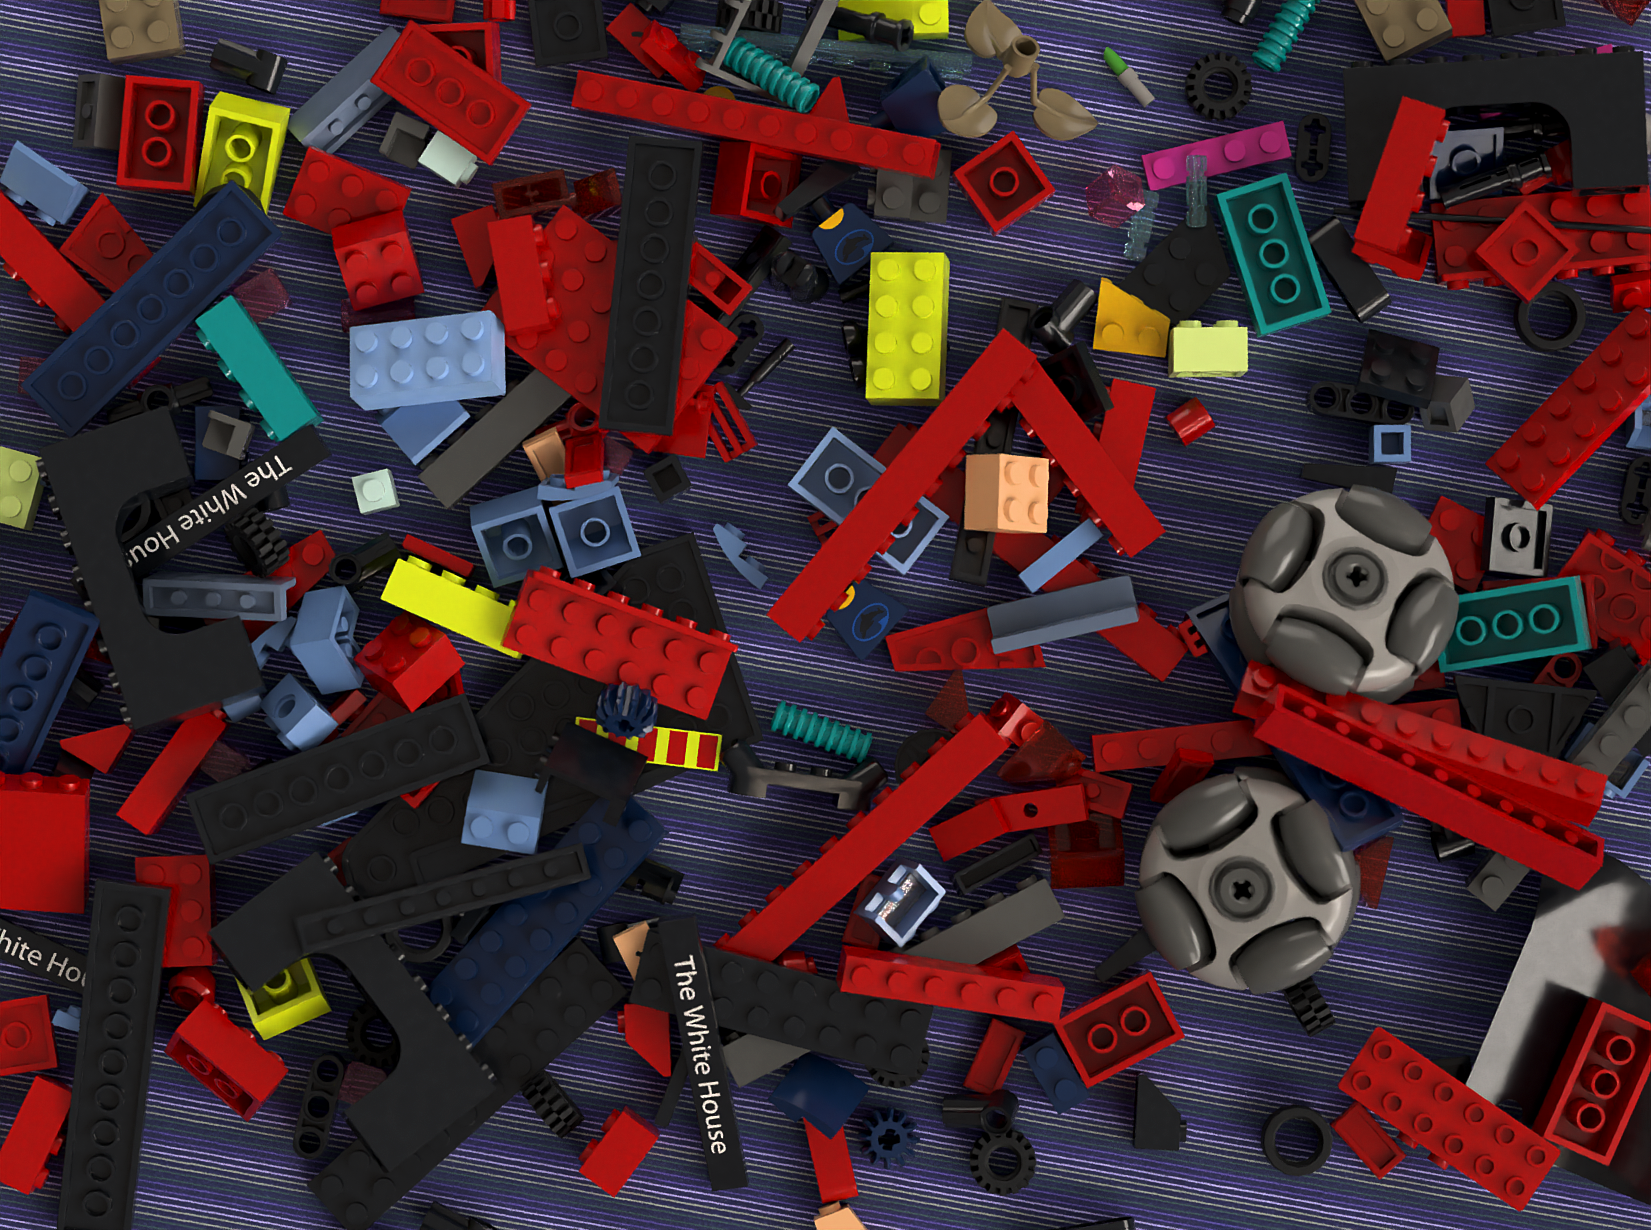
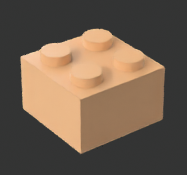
M1006 454L966 455L964 529L1011 534L1047 533L1049 459Z

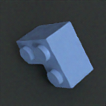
M344 585L305 592L301 608L298 610V619L294 633L290 638V648L293 655L298 657L307 672L308 678L315 683L322 695L361 688L364 679L363 673L353 660L361 651L353 638L360 609Z

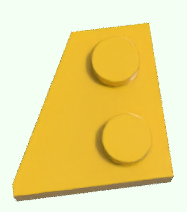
M1101 277L1093 349L1165 358L1170 319L1159 311L1152 310L1134 295L1124 292L1112 284V281L1108 278Z

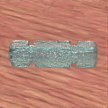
M1190 155L1186 159V171H1189V176H1186V206H1189V211H1186V224L1189 227H1204L1207 224V211H1204V206H1207V176H1204V171H1207V158L1204 155Z
M1140 190L1138 192L1136 204L1139 207L1134 209L1128 238H1131L1130 243L1126 242L1123 254L1129 260L1141 262L1145 258L1147 247H1144V244L1149 242L1155 214L1152 211L1157 209L1159 194L1154 191Z

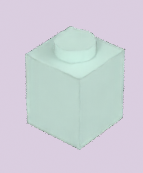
M439 130L418 160L421 166L457 189L462 182L467 185L478 169V166L474 164L478 158Z
M383 469L352 477L361 514L368 515L400 506L391 470Z

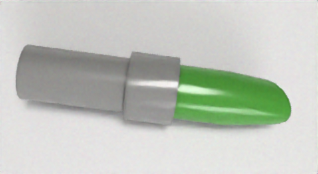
M1106 47L1104 60L1118 76L1117 79L1125 88L1127 87L1144 108L1148 106L1155 97L1139 80L1138 74L1132 67H1128L1118 54L1111 48Z

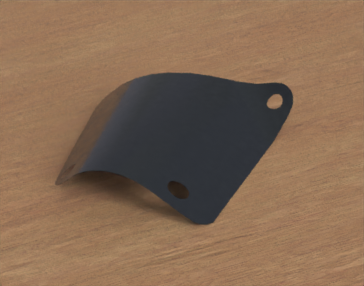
M1604 853L1603 866L1579 891L1542 874L1539 898L1531 930L1465 1084L1497 1107L1502 1101L1508 1099L1518 1102L1523 1112L1519 1122L1530 1130L1541 1109L1589 997H1593L1651 1023V886L1623 862ZM1651 1071L1609 1166L1547 1140L1561 1151L1553 1165L1651 1205Z

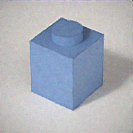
M1373 425L1368 428L1369 464H1407L1411 462V425Z

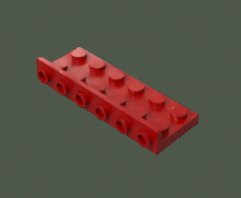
M1649 186L1646 193L1571 197V191L1470 200L1450 207L1447 210L1443 203L1429 205L1430 213L1508 218L1526 200L1546 220L1651 227ZM1430 220L1437 285L1447 284V290L1469 288V282L1483 281L1484 287L1505 285L1473 255L1475 250L1500 225ZM1556 228L1579 249L1578 253L1556 274V280L1578 278V272L1592 270L1593 276L1596 277L1615 274L1614 268L1629 267V273L1651 269V234Z
M1587 528L1583 533L1584 537L1555 577L1594 575L1598 636L1608 643L1618 637L1624 645L1631 643L1642 659L1639 664L1644 666L1651 658V570L1644 566L1647 560L1630 548L1625 553L1614 546L1617 540L1604 530L1598 528L1594 532Z
M540 565L538 572L531 569L527 570L500 646L607 685L616 684L620 686L622 682L631 686L638 684L640 689L651 690V696L658 699L657 703L707 721L732 652L736 653L739 647L729 643L731 635L710 628L709 634L695 630L698 623L680 616L676 617L675 622L662 618L664 610L643 603L641 610L628 605L629 597L612 591L608 592L607 597L594 593L596 585L577 578L574 579L573 584L559 580L561 572Z

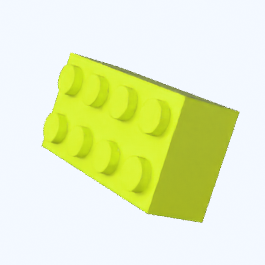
M871 252L865 397L871 405L939 406L945 399L950 261L945 253Z
M409 555L407 561L398 558L380 599L517 659L522 658V653L500 646L516 601L511 600L507 606L498 602L500 594L477 585L475 591L464 587L466 579L443 570L441 576L430 572L433 567L432 564Z

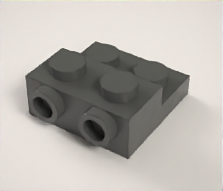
M940 149L934 180L870 168L871 173H877L876 187L868 188L867 209H874L873 219L946 224L952 150Z

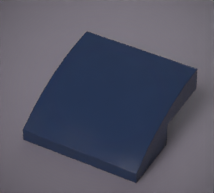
M807 1052L798 1058L767 1100L795 1123L803 1116L831 1140L867 1094L870 1087L842 1067Z

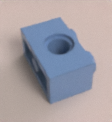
M288 673L259 703L267 714L264 721L278 734V739L291 751L296 747L302 752L318 747L339 725L317 697L291 673Z

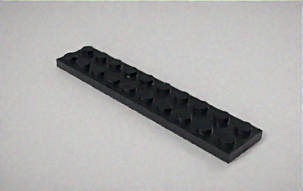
M102 877L96 879L56 1230L133 1229L172 887Z
M579 937L543 970L473 1047L474 1050L470 1052L478 1064L484 1061L497 1079L492 1082L497 1088L494 1092L390 1172L384 1173L357 1138L314 1177L307 1186L347 1230H367L518 1093L522 1085L551 1063L629 991Z

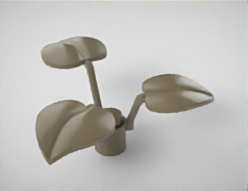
M983 0L971 13L964 30L965 41L976 55L982 58H991L996 55L1003 62L1004 67L981 98L974 89L966 85L955 84L945 88L937 101L938 117L942 125L952 133L963 137L973 138L987 134L995 126L998 116L996 111L986 102L989 101L1007 75L1013 78H1020L1030 72V101L1033 106L1037 107L1033 112L1032 119L1036 127L1043 134L1055 140L1065 141L1077 138L1095 129L1098 122L1093 115L1065 92L1054 88H1045L1040 91L1037 97V71L1040 65L1035 63V60L1040 53L1038 42L1028 35H1023L1018 26L1003 14L991 0Z

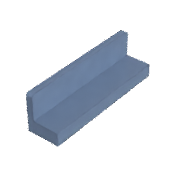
M392 26L387 27L289 118L287 128L307 150L312 145L333 154L393 98L370 82V79L400 36Z
M160 571L142 579L143 605L147 615L229 619L239 615L242 620L283 621L287 619L286 590L296 585V577L267 576L266 578H260L254 575Z
M1128 574L992 605L987 608L993 634L991 644L994 654L1138 622L1140 618L1131 577Z

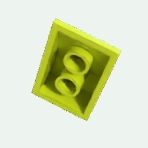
M839 0L838 2L839 7L868 15L882 12L886 15V18L893 20H911L914 26L912 40L948 39V0ZM838 30V42L866 41L864 36Z
M219 91L209 106L194 207L212 188L227 184L233 180L238 185L251 190L259 198L267 215L285 144L291 108Z
M310 958L294 963L251 996L235 977L252 1023L264 1041L332 1011Z

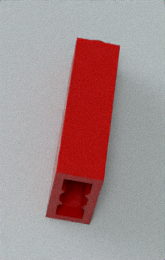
M217 709L185 720L116 815L145 835L158 834L232 724L224 720L227 713L222 709Z

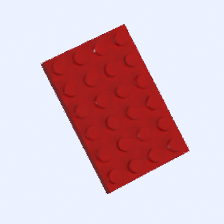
M563 204L543 230L545 245L539 246L541 259H548L552 281L546 282L548 296L554 295L558 317L552 318L554 328L511 337L505 329V346L599 417L617 245ZM497 289L481 311L491 310L504 324L499 289ZM687 299L675 420L739 339L738 336L689 299ZM619 432L648 455L663 437L662 435Z

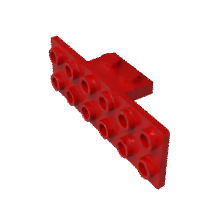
M1379 1026L1373 1030L1337 1084L1340 1090L1399 1130L1400 1132L1397 1135L1399 1140L1414 1150L1418 1144L1430 1151L1427 1159L1443 1170H1446L1449 1165L1517 1211L1524 1209L1561 1154L1560 1149Z

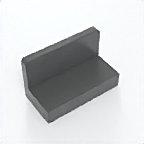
M101 73L78 75L72 148L84 150L106 149L119 152L126 78Z

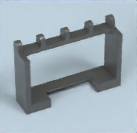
M726 0L725 3L736 9L725 32L714 28L711 29L709 36L720 41L711 59L707 57L705 60L697 58L695 66L787 107V101H780L778 95L773 96L769 93V89L763 90L759 84L752 83L750 78L743 77L741 72L737 73L732 68L721 64L752 1ZM839 0L817 1L789 61H782L783 66L787 65L792 68V72L800 73L801 78Z

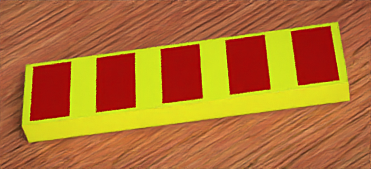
M576 717V725L647 756L648 760L646 763L718 771L722 735L653 727L652 732L646 733L644 738L633 736L631 740H628L624 736L615 738V734L612 732H603L602 726L596 723V719Z

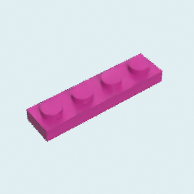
M1279 121L1142 155L1140 158L1150 193L1292 157L1284 122Z

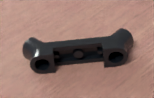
M745 739L733 740L720 751L719 755L720 762L730 774L727 792L744 796L765 798L767 784L830 792L833 793L832 804L836 808L870 812L873 793L888 782L887 772L874 757H866L865 760L858 763L844 775L839 776L832 775V768L811 766L810 772L796 770V763L775 761L774 767L766 766Z

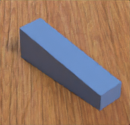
M1088 518L1017 577L1032 594L1104 535Z

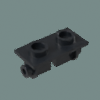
M645 858L624 881L621 887L634 892L637 884L644 887L640 895L661 903V905H664L665 902L672 905L685 874Z

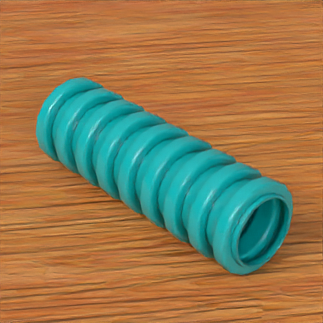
M1287 0V3H1282L1280 6L1281 13H1276L1274 16L1275 23L1271 22L1268 26L1270 32L1264 33V42H1259L1257 45L1258 52H1253L1251 55L1253 61L1269 72L1279 73L1281 70L1279 64L1285 63L1287 59L1285 54L1291 53L1293 49L1291 44L1296 43L1299 39L1296 35L1303 32V23L1307 24L1310 18L1308 15L1315 12L1314 4H1319L1321 0Z
M741 36L731 42L723 59L724 65L732 66L735 72H741L743 77L750 78L752 83L759 84L763 90L769 89L771 95H778L780 101H787V105L792 108L796 107L799 113L803 114L813 107L819 96V85L815 83L810 84L808 78H801L800 73L792 72V68L787 65L783 66L781 61L774 60L770 54L765 55L764 50L756 49L753 43H747L746 39Z
M784 700L778 703L770 724L772 731L775 732L776 729L782 730L781 734L785 736L787 733L793 734V739L797 740L798 737H801L804 743L807 744L808 741L814 742V747L817 748L819 745L825 746L824 750L828 752L830 749L836 751V755L846 754V759L849 760L851 757L857 758V763L865 760L873 739L872 733L862 734L859 728L856 731L851 730V726L848 724L845 727L840 726V721L835 720L832 723L827 716H824L822 719L818 717L816 712L813 715L808 714V709L803 708L800 711L796 709L797 705L787 706Z

